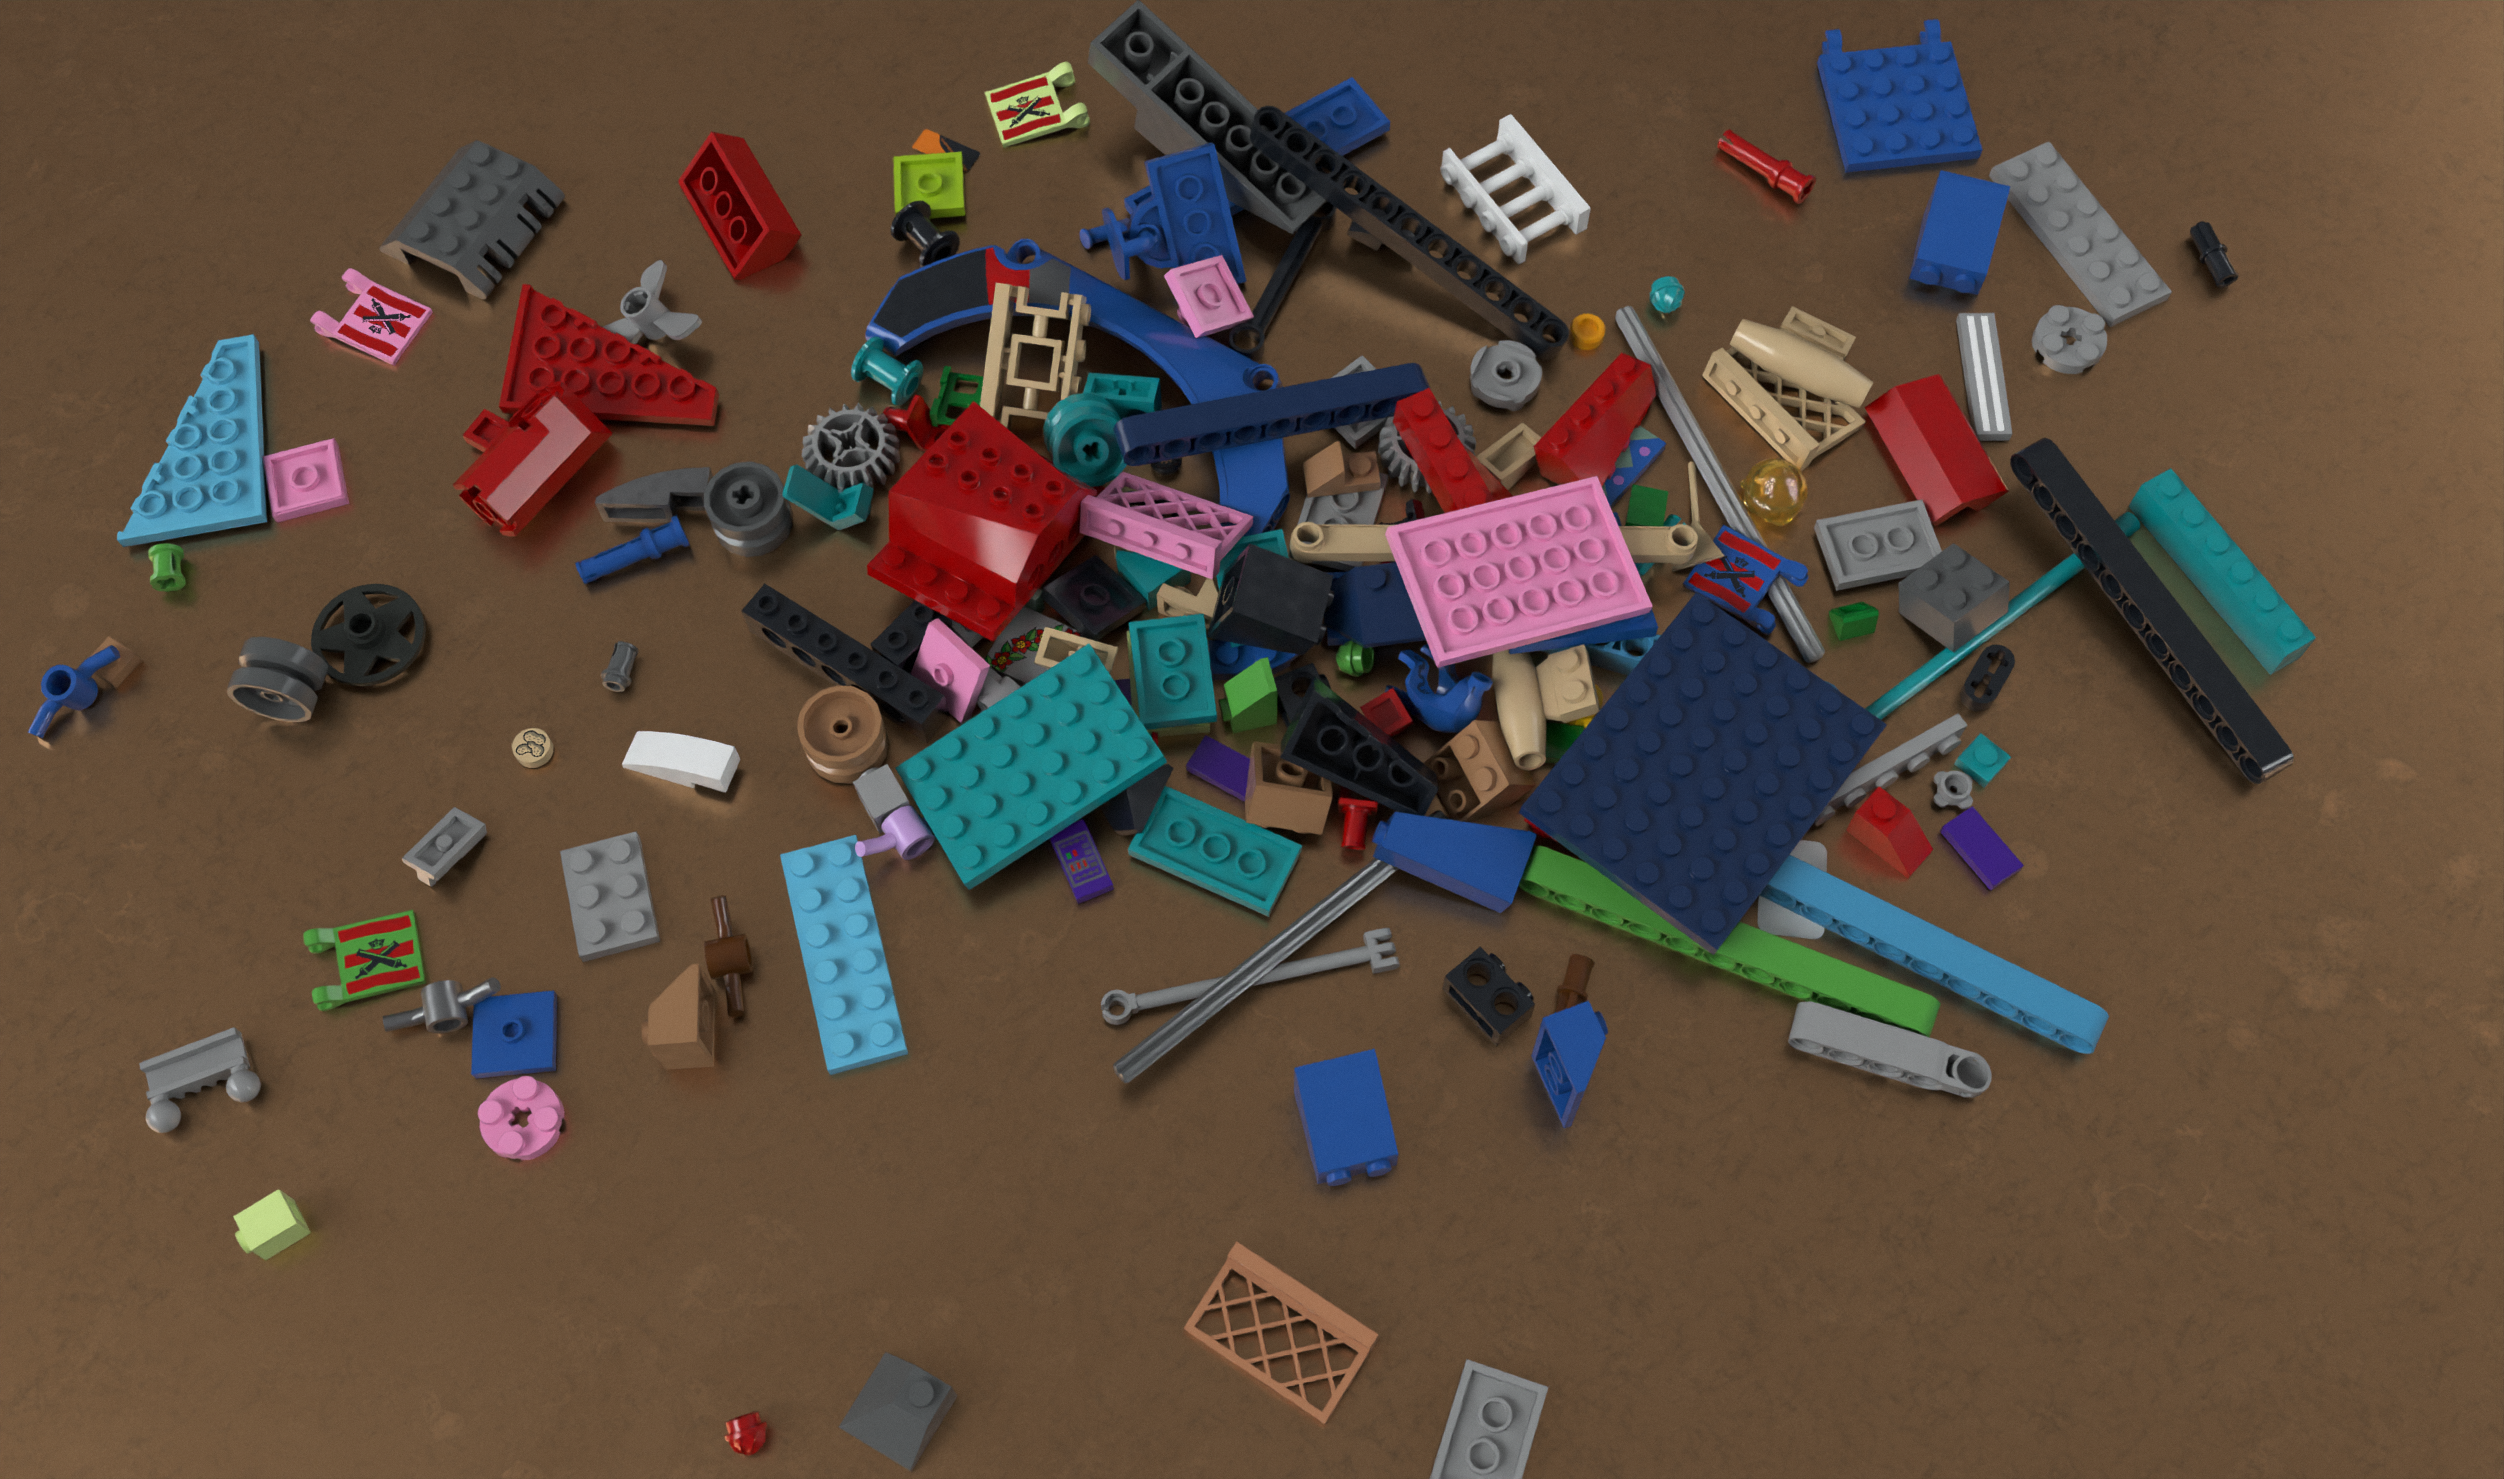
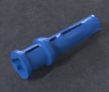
M676 515L671 517V522L652 530L648 527L642 529L639 537L603 551L593 557L576 562L575 565L586 585L597 578L648 557L659 559L661 558V553L680 545L687 547L690 543Z

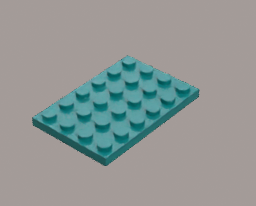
M1089 643L906 760L895 769L962 882L970 890L1167 763V760Z

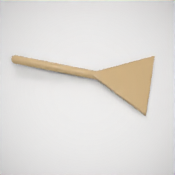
M1693 461L1688 463L1692 512L1690 527L1695 530L1698 536V545L1693 557L1684 565H1674L1672 568L1673 572L1724 557V554L1700 525L1696 466Z

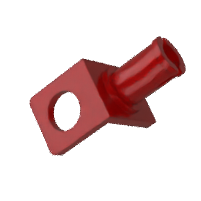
M921 395L914 396L908 410L890 406L883 410L884 415L888 418L887 424L892 423L896 430L908 432L919 451L926 452L939 435L950 427V425L939 424L938 427L932 426V420L929 415L930 409Z
M1341 786L1340 798L1338 800V812L1345 814L1341 847L1351 850H1365L1368 816L1377 815L1378 802L1370 798L1355 799L1351 796L1349 789Z

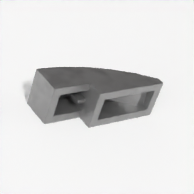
M710 467L684 468L659 472L637 478L597 496L595 505L604 522L668 523L671 522V517L677 515L678 510L706 511L704 508V492L713 474Z

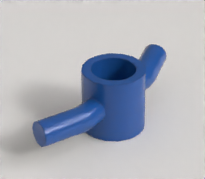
M111 645L87 658L77 669L67 665H56L47 670L41 681V690L48 699L39 708L28 733L43 738L54 715L62 706L72 710H82L89 707L96 699L98 693L97 683L91 676L97 670L120 658L117 648Z

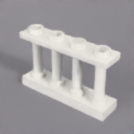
M1512 114L1500 119L1497 141L1461 160L1450 148L1443 151L1442 166L1440 168L1443 179L1447 184H1452L1460 193L1464 205L1474 210L1479 216L1483 228L1487 232L1493 233L1499 241L1502 251L1507 256H1511L1518 265L1525 262L1528 242L1558 225H1568L1575 235L1587 229L1591 207ZM1502 153L1508 154L1516 163L1481 183L1469 172ZM1522 176L1528 178L1536 187L1500 207L1489 196L1490 193ZM1541 200L1548 201L1555 210V212L1520 231L1508 219Z

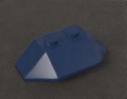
M1396 562L1354 567L1332 582L1330 590L1334 591V598L1329 610L1324 613L1326 627L1337 631L1364 648L1426 640Z

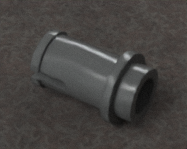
M622 641L615 643L608 668L601 673L602 684L605 688L615 692H623L625 687L630 686L631 678L629 675L634 660L638 655V648Z

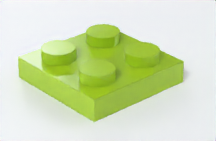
M962 152L893 156L895 215L909 203L924 201L931 208L930 218L965 216Z

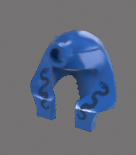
M1428 644L1423 645L1420 651L1433 659ZM1410 649L1400 652L1398 659L1407 664L1411 669L1405 679L1407 692L1392 685H1387L1386 691L1394 688L1410 714L1431 729L1443 733H1459L1477 719L1482 708V696L1485 691L1490 690L1493 684L1491 678L1479 672H1472L1471 676L1459 680L1455 664L1439 667L1438 688L1435 694L1427 681L1429 671L1427 660Z

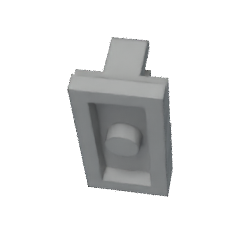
M454 807L402 857L403 863L416 870L420 881L433 887L436 881L447 873L458 860L462 859L487 834L486 824Z

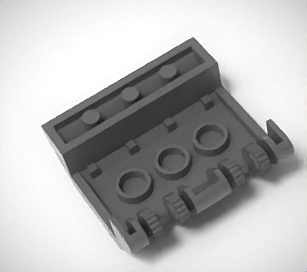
M476 140L458 149L379 249L382 253L408 265L417 256L458 275L466 292L481 299H486L495 288L494 284H498L502 279V275L483 258L485 253L501 266L510 268L515 262L514 259L520 256L534 238V234H537L541 229L540 222L523 205L526 203L539 215L549 218L554 212L553 210L565 198V195L561 189L534 165Z

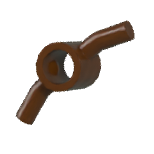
M726 895L716 896L710 900L718 939L705 941L706 964L712 980L724 977L728 1016L740 1017L744 1014L740 974L753 971L752 955L747 935H733Z

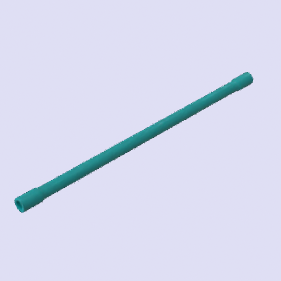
M2125 512L2114 520L2127 537H2130L2140 529L2139 520L2130 512ZM2073 553L2009 601L2008 612L1955 652L1945 648L1865 709L1882 720L2083 570L2085 566Z

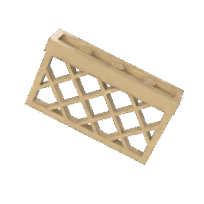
M1722 347L1713 352L1702 375L1798 473L1809 467L1813 458L1859 431L1866 423L1850 405L1824 398V402L1806 399L1805 389L1772 373L1757 371V364L1752 360L1751 369L1743 368L1735 358L1750 359L1733 347L1727 351ZM1757 381L1775 384V393L1767 392ZM1782 386L1798 388L1799 398L1781 395ZM1781 405L1799 408V418L1791 416ZM1806 410L1824 413V422L1806 419ZM1831 414L1842 416L1850 424L1847 426L1831 424ZM1806 429L1823 432V440L1818 443Z

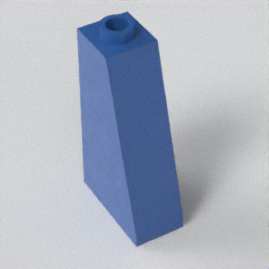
M1395 812L1387 822L1381 820L1372 838V842L1377 844L1373 857L1502 913L1513 902L1537 834L1525 830Z

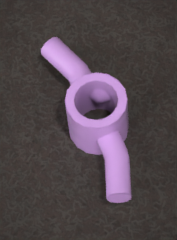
M904 806L891 813L882 823L881 829L885 835L857 842L855 852L858 856L863 857L881 853L895 847L904 860H910L928 850L933 844L935 836L931 832L932 829L926 819L921 818L913 806Z

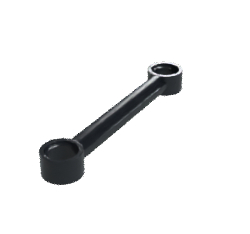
M1327 201L1321 206L1328 209L1331 213L1323 217L1312 215L1299 227L1252 312L1254 317L1247 321V323L1239 324L1231 330L1229 335L1230 349L1255 362L1262 358L1265 350L1264 333L1319 233L1328 231L1336 223L1337 208ZM1242 338H1252L1259 343L1255 348L1249 350L1241 349L1235 345Z

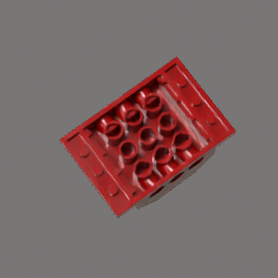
M973 401L888 491L889 542L867 564V575L994 642L1085 536V534L1079 533L1081 501L1087 495L1097 497L1105 488L1102 486L1090 487L1061 471L1054 465L1052 460L1037 453Z

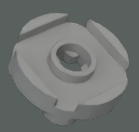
M2062 305L2052 306L2048 313L2041 317L2033 332V348L2035 352L2038 350L2044 357L2043 363L2049 368L2065 374L2081 373L2087 367L2092 365L2094 367L2106 350L2107 333L2104 329L2105 321L2100 315L2091 314L2080 308L2064 307ZM2061 336H2072L2077 341L2073 345L2067 344V339Z
M1499 341L1498 345L1491 346L1490 348L1486 345L1475 354L1471 363V392L1475 397L1480 398L1491 406L1507 408L1511 411L1520 410L1539 390L1542 377L1541 365L1539 367L1538 362L1535 360L1536 355L1534 352L1519 342ZM1507 369L1512 371L1511 377L1513 378L1502 379L1496 373H1503Z

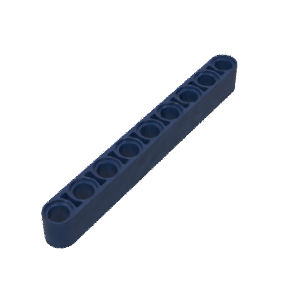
M1407 363L1129 416L1114 425L1113 433L1124 463L1129 466H1140L1394 416L1397 401L1430 388L1422 367L1417 363Z

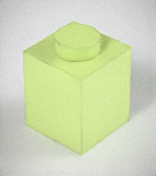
M280 1189L233 1216L240 1229L235 1232V1236L242 1249L247 1254L253 1252L264 1260L271 1258L311 1233L294 1199Z

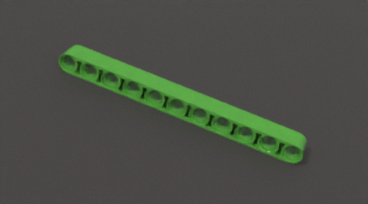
M1533 846L1518 886L1531 895L1801 1000L1819 1003L1923 1036H1931L1941 1003L1927 993L1742 922L1736 925L1715 955H1712L1588 863L1543 846Z

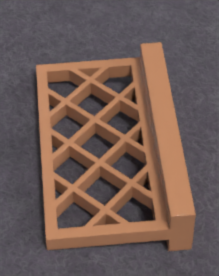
M1236 1241L1227 1255L1229 1257L1183 1329L1326 1424L1381 1336ZM1232 1270L1246 1278L1250 1296L1226 1301L1223 1284ZM1253 1283L1266 1292L1255 1295ZM1219 1292L1221 1303L1210 1305ZM1274 1296L1282 1302L1285 1319L1261 1325L1256 1300ZM1251 1302L1256 1326L1232 1331L1228 1307ZM1288 1306L1302 1316L1290 1318ZM1222 1308L1226 1333L1209 1336L1197 1328L1205 1312ZM1305 1320L1312 1321L1317 1325L1321 1343L1297 1348L1292 1323ZM1286 1325L1291 1349L1267 1354L1263 1330ZM1323 1329L1338 1339L1326 1341ZM1257 1331L1262 1356L1245 1360L1237 1355L1234 1336ZM1228 1338L1230 1349L1216 1340ZM1345 1343L1359 1352L1349 1368L1332 1372L1327 1347ZM1322 1348L1327 1373L1303 1378L1298 1353ZM1293 1355L1298 1380L1279 1383L1272 1378L1269 1360ZM1263 1361L1266 1373L1252 1364ZM1344 1375L1336 1388L1333 1377ZM1328 1378L1332 1396L1323 1411L1308 1402L1304 1383ZM1299 1385L1301 1397L1287 1387Z

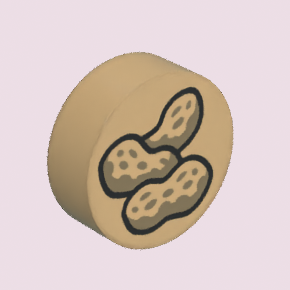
M528 728L521 731L512 743L514 756L521 765L528 768H537L546 764L552 757L554 750L553 743L547 733L538 728Z

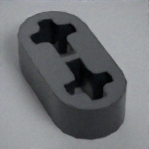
M1999 644L1990 645L1983 650L1960 691L1961 701L1968 709L1984 711L1989 709L1994 703L2015 665V657L2011 650ZM1994 658H1996L2001 663L1993 674L1987 670ZM1980 682L1988 685L1981 698L1974 695Z

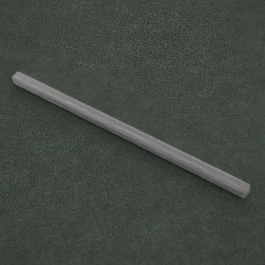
M1631 306L1620 308L1616 312V322L1636 358L1651 364L1656 394L1731 529L1768 548L1634 308ZM1779 574L1767 591V594L1804 660L1807 663L1817 661L1823 657L1825 649L1787 581Z

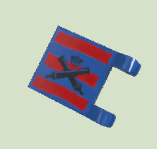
M1723 525L1713 539V542L1724 554V557L1695 565L1684 581L1683 586L1695 593H1699L1707 600L1747 621L1763 634L1769 635L1776 627L1775 617L1770 612L1757 608L1758 604L1779 574L1795 586L1802 587L1809 578L1807 574L1808 569L1803 564L1786 559Z

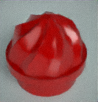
M759 1411L750 1412L725 1422L728 1431L724 1435L725 1440L729 1442L731 1448L736 1453L753 1455L766 1442L767 1422L761 1421Z

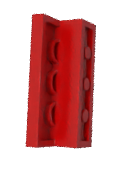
M1940 374L1894 386L1865 406L1867 413L1916 499L1923 500L1932 525L1937 527L1967 506L1979 512L2009 492Z

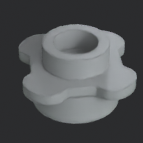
M1940 771L1934 776V782L1937 785L1934 802L1938 806L1956 805L1961 809H1968L1972 805L1973 799L1970 796L1973 780L1968 774L1960 771ZM1951 787L1955 788V789L1957 790V792H1956V793H1952V792L1950 791V788H1951Z

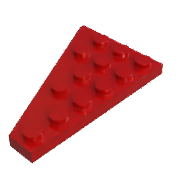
M522 284L499 402V408L502 413L515 414L536 393L541 397L550 393L545 388L548 384L562 381L598 419L714 426L719 392L715 386L704 380L692 377L691 373L682 368L679 370L666 363L655 353L638 344L628 342L626 337L617 332L614 334L599 326L595 320L575 309L563 306L562 302L553 297L550 299L539 293L531 285Z

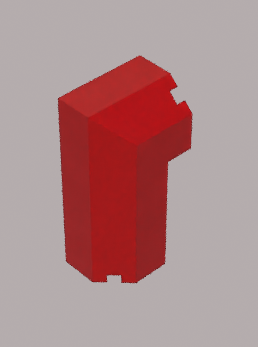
M562 381L548 384L545 388L550 393L546 396L541 397L536 393L529 398L510 418L508 424L511 427L505 428L503 433L453 484L456 490H463L459 494L461 500L488 525L491 526L495 521L501 524L503 527L499 532L505 536L516 537L613 434Z

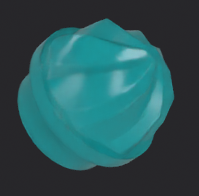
M1666 276L1653 282L1649 297L1651 303L1658 311L1670 313L1682 306L1685 290L1677 278Z

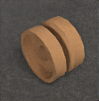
M836 685L820 690L807 700L800 711L797 723L800 742L809 764L819 776L834 783L850 784L859 779L866 770L874 767L880 768L887 757L889 738L878 704L867 692L854 686Z

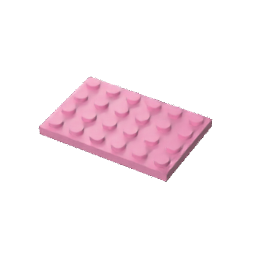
M1597 476L1390 526L1385 533L1437 668L1647 614L1653 607Z

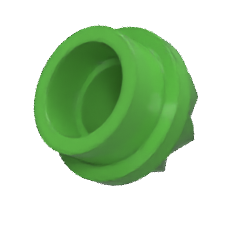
M1348 641L1339 647L1336 661L1343 672L1351 676H1361L1362 673H1369L1374 663V651L1372 647L1364 648L1353 641Z

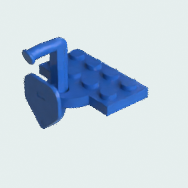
M1213 143L1145 161L1152 197L1141 202L1131 213L1130 218L1119 221L1116 220L1110 208L1102 209L1104 225L1089 230L1084 228L1080 231V240L1087 249L1092 248L1093 244L1109 240L1117 272L1123 280L1130 279L1129 257L1137 255L1146 264L1157 268L1170 267V269L1222 255L1236 283L1247 282L1215 144Z

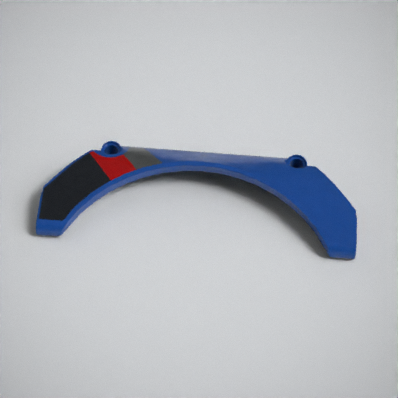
M1021 239L1015 242L1008 253L997 245L986 246L944 258L899 277L871 319L865 335L867 341L873 337L883 339V350L897 356L933 335L960 325L990 319L992 316L996 283L1028 288L1027 306L1059 310L1061 292L1087 297L1086 304H1091V316L1088 326L1118 337L1148 356L1178 385L1191 405L1260 392L1261 390L1257 388L1264 380L1274 381L1273 385L1267 390L1283 387L1276 369L1271 365L1259 364L1208 336L1196 338L1189 326L1040 249L1038 244L1030 239ZM1035 255V259L1031 263L1023 264L1027 257ZM1015 298L1013 316H1035L1015 312L1017 298ZM1070 306L1068 320L1072 318L1073 306ZM1284 438L1212 451L1220 487V505L1254 516L1253 526L1244 536L1273 531L1290 500ZM1230 522L1221 523L1222 527L1236 525Z

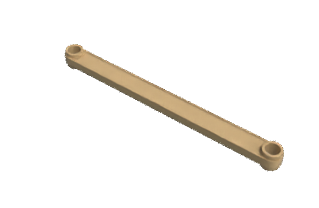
M1302 522L1291 533L1289 547L1292 556L1301 563H1312L1314 561L1396 562L1385 535L1387 528L1394 525L1315 524L1313 522ZM1684 524L1673 527L1619 526L1634 563L1684 565L1693 557L1698 545V536L1695 530ZM1303 541H1308L1312 544H1305Z

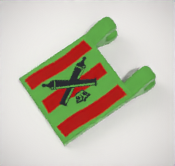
M413 910L336 928L310 929L305 931L303 935L304 944L313 954L327 951L334 946L336 947L341 985L321 986L312 990L313 1002L317 1004L320 1011L334 1009L346 1002L426 984Z

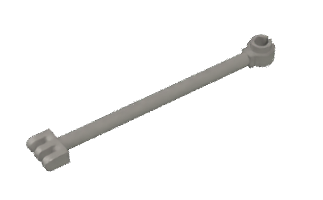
M1382 928L1364 932L1365 946L1278 964L1251 986L1368 961L1370 962L1373 974L1394 970L1400 967L1398 957L1382 959L1383 956L1396 952L1394 943L1388 942L1378 945V942L1392 938L1390 928ZM1224 976L1135 995V993L1128 994L1122 990H1111L1102 998V1016L1110 1024H1124L1130 1019L1132 1014H1136L1140 1010L1198 998ZM1114 1005H1120L1124 1008V1012L1121 1015H1113L1110 1009Z

